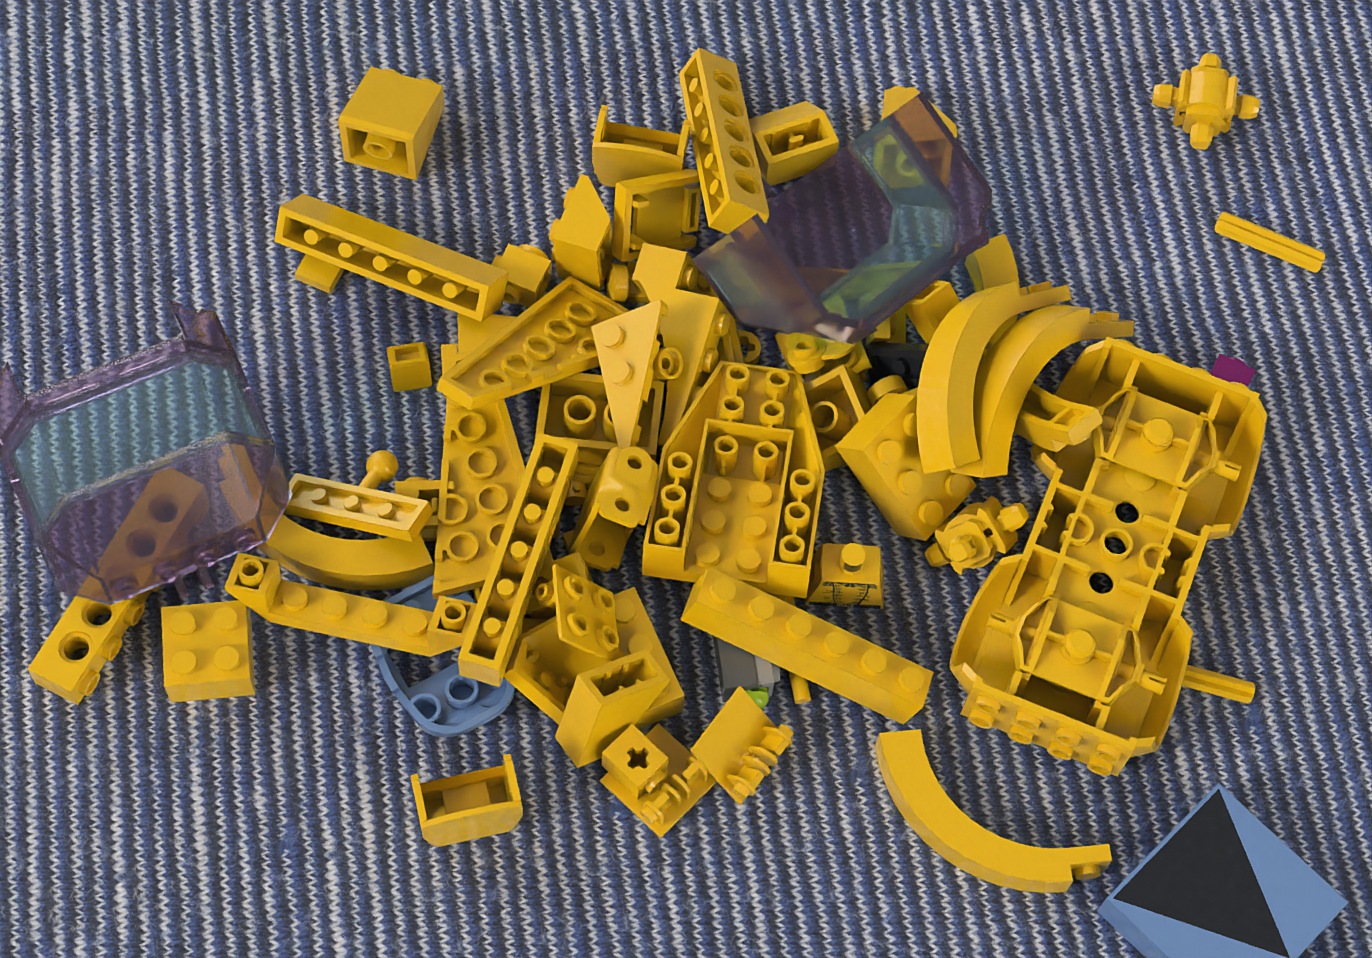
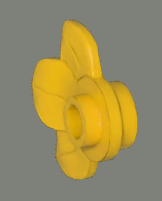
M839 319L825 320L816 324L812 330L799 328L793 331L785 342L786 349L788 350L786 357L789 365L793 366L797 373H813L824 366V360L838 359L850 353L857 347V342L843 338L846 331L844 321Z

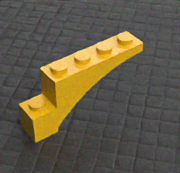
M643 243L632 280L642 292L647 294L650 303L661 299L667 304V316L661 317L659 326L664 347L676 348L683 359L681 374L675 379L667 380L665 414L658 440V445L663 449L667 440L707 382L709 373H713L717 367L719 358L717 347L721 336H725L729 329L730 314L719 298L688 292L696 285L698 269L687 252Z

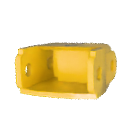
M601 105L592 146L594 174L597 175L602 185L616 187V182L684 170L691 120L684 119L681 134L610 122L608 121V106Z
M634 446L624 449L621 447L612 448L592 481L568 549L572 553L579 551L586 565L605 572L611 570V568L618 569L626 542L637 524L645 525L658 474L657 462L652 460L646 451ZM590 546H601L603 554L599 556L594 555L590 551Z
M511 754L503 755L504 765L420 783L418 774L410 775L424 840L435 847H442L513 830L523 816V808Z

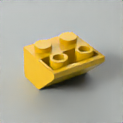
M804 101L749 119L761 178L765 188L835 166L839 140L825 111L810 102Z
M581 174L576 186H570L567 190L563 204L565 210L561 219L556 218L552 223L549 233V240L553 241L552 260L556 264L557 277L566 279L572 276L593 289L601 290L606 279L608 266L614 261V256L611 255V219L589 176Z

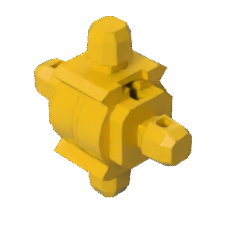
M1205 53L1200 59L1199 66L1191 68V72L1188 69L1182 71L1178 88L1173 87V84L1160 83L1154 85L1152 103L1154 105L1169 109V106L1175 107L1173 124L1175 126L1182 125V130L1190 133L1191 146L1194 149L1200 150L1207 149L1211 144L1212 137L1219 135L1220 131L1223 133L1229 131L1233 115H1238V118L1242 119L1257 117L1260 99L1243 93L1242 96H1237V76L1229 77V73L1225 69H1221L1220 57L1212 53Z
M990 496L984 503L969 504L954 518L948 517L935 529L937 541L927 548L925 557L933 567H940L951 563L955 572L960 575L968 568L983 567L1000 552L1005 554L1018 541L1016 530L1027 522L1029 514L1023 504L1013 503L1002 507L999 500L993 496Z

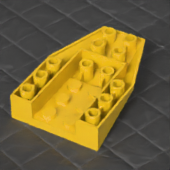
M720 360L662 449L643 544L642 575L696 583L710 566L763 592L807 599L825 468L800 373H797L795 370Z

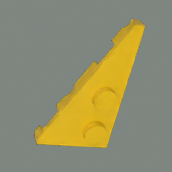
M661 299L591 326L618 447L623 449L631 446L635 447L639 441L642 427L637 424L642 402L648 401L654 374L653 362L658 356L660 342L656 340L661 317H666L668 311L667 304Z

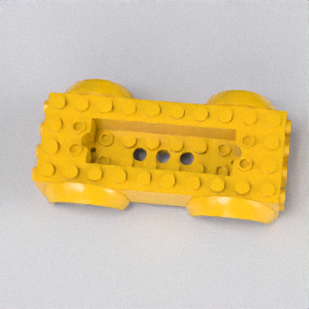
M1107 336L1105 341L1103 340L1085 348L1063 377L1054 393L1055 396L1061 399L1097 408L1103 422L1091 431L1092 433L1088 439L1075 445L1067 444L1058 452L1045 449L1033 443L1031 459L1037 468L1050 480L1022 554L1002 558L992 569L974 597L952 649L950 670L966 693H968L961 715L968 717L972 724L984 729L994 727L1008 733L1007 735L1010 739L1021 744L1034 743L1044 747L1050 755L1058 759L1070 760L1072 758L1087 764V768L1096 774L1118 776L1130 757L1157 751L1167 732L1184 680L1193 638V631L1180 615L1206 541L1232 536L1240 522L1257 470L1268 415L1259 399L1260 394L1251 391L1242 383L1222 380L1212 376L1202 368H1190L1174 362L1165 354H1153L1135 347L1130 341L1113 339ZM1121 503H1130L1138 510L1139 517L1133 523H1124L1116 516V507ZM1111 537L1118 538L1124 543L1126 551L1122 554L1111 553L1106 548L1104 541ZM1095 573L1107 574L1113 582L1112 590L1104 594L1095 592L1090 586V577Z

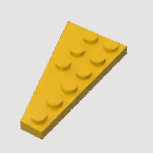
M569 276L439 378L436 390L456 403L472 410L598 367L600 363L591 326L630 310ZM659 328L656 340L662 345L663 337Z
M474 350L450 355L448 370ZM446 396L435 570L432 590L433 600L438 599L439 595L449 596L484 586L521 483L525 466L505 399L469 410ZM548 548L543 564L553 561L550 548Z

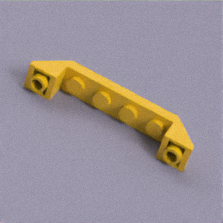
M239 552L224 586L226 592L271 623L428 657L462 646L477 603L439 595L434 612L282 580L277 560Z

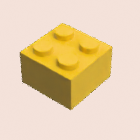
M239 600L161 607L164 687L171 703L255 695L252 620L248 606Z

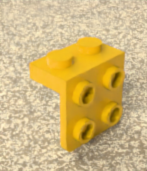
M556 615L517 637L504 678L559 725L577 675L609 662L560 640ZM619 649L620 658H622L625 654Z

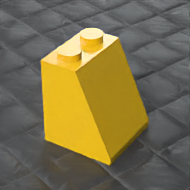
M370 66L338 119L344 161L417 181L445 106L443 85H439L427 78L417 79L405 76L393 69H379Z

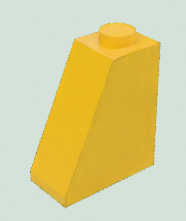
M647 648L578 674L557 729L556 740L577 768L601 759L602 752L631 724L635 726L667 686L670 678Z

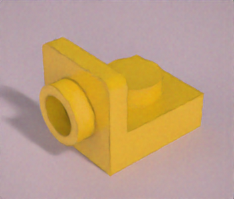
M874 299L866 308V345L870 342L906 343V312L904 308L890 307L891 299Z

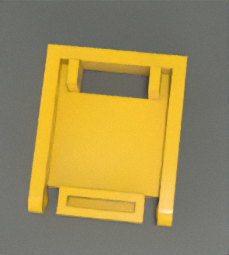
M684 169L616 182L611 255L621 262L638 259L643 243L675 250L695 247L697 237L688 232L698 231L701 187L694 184L700 182L698 170ZM632 206H633V207H634V210H633V226H632V233H630V230H631V214H632Z

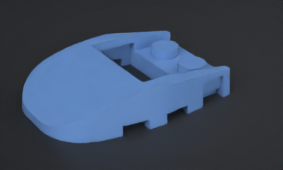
M434 575L388 598L385 602L434 612L438 599L433 600L432 596ZM466 591L462 594L457 593L445 596L476 603ZM370 644L383 678L392 693L418 726L432 736L454 737L468 733L500 715L513 699L515 687L504 677L500 687L459 675L458 662L408 688L388 655L387 649L389 648Z

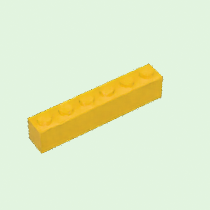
M304 193L286 202L279 208L274 239L276 243L480 322L502 307L509 272Z
M710 566L693 585L680 619L901 724H905L923 708L934 674L933 671Z

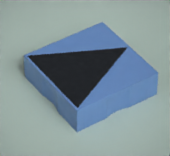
M1218 783L1105 899L1097 912L1142 955L1148 958H1298L1349 902Z

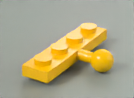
M386 450L376 451L369 456L366 463L367 474L359 486L295 473L275 501L279 511L284 514L410 542L416 539L433 514L431 505L427 500L376 490L381 482L392 480L398 472L399 464L397 458Z

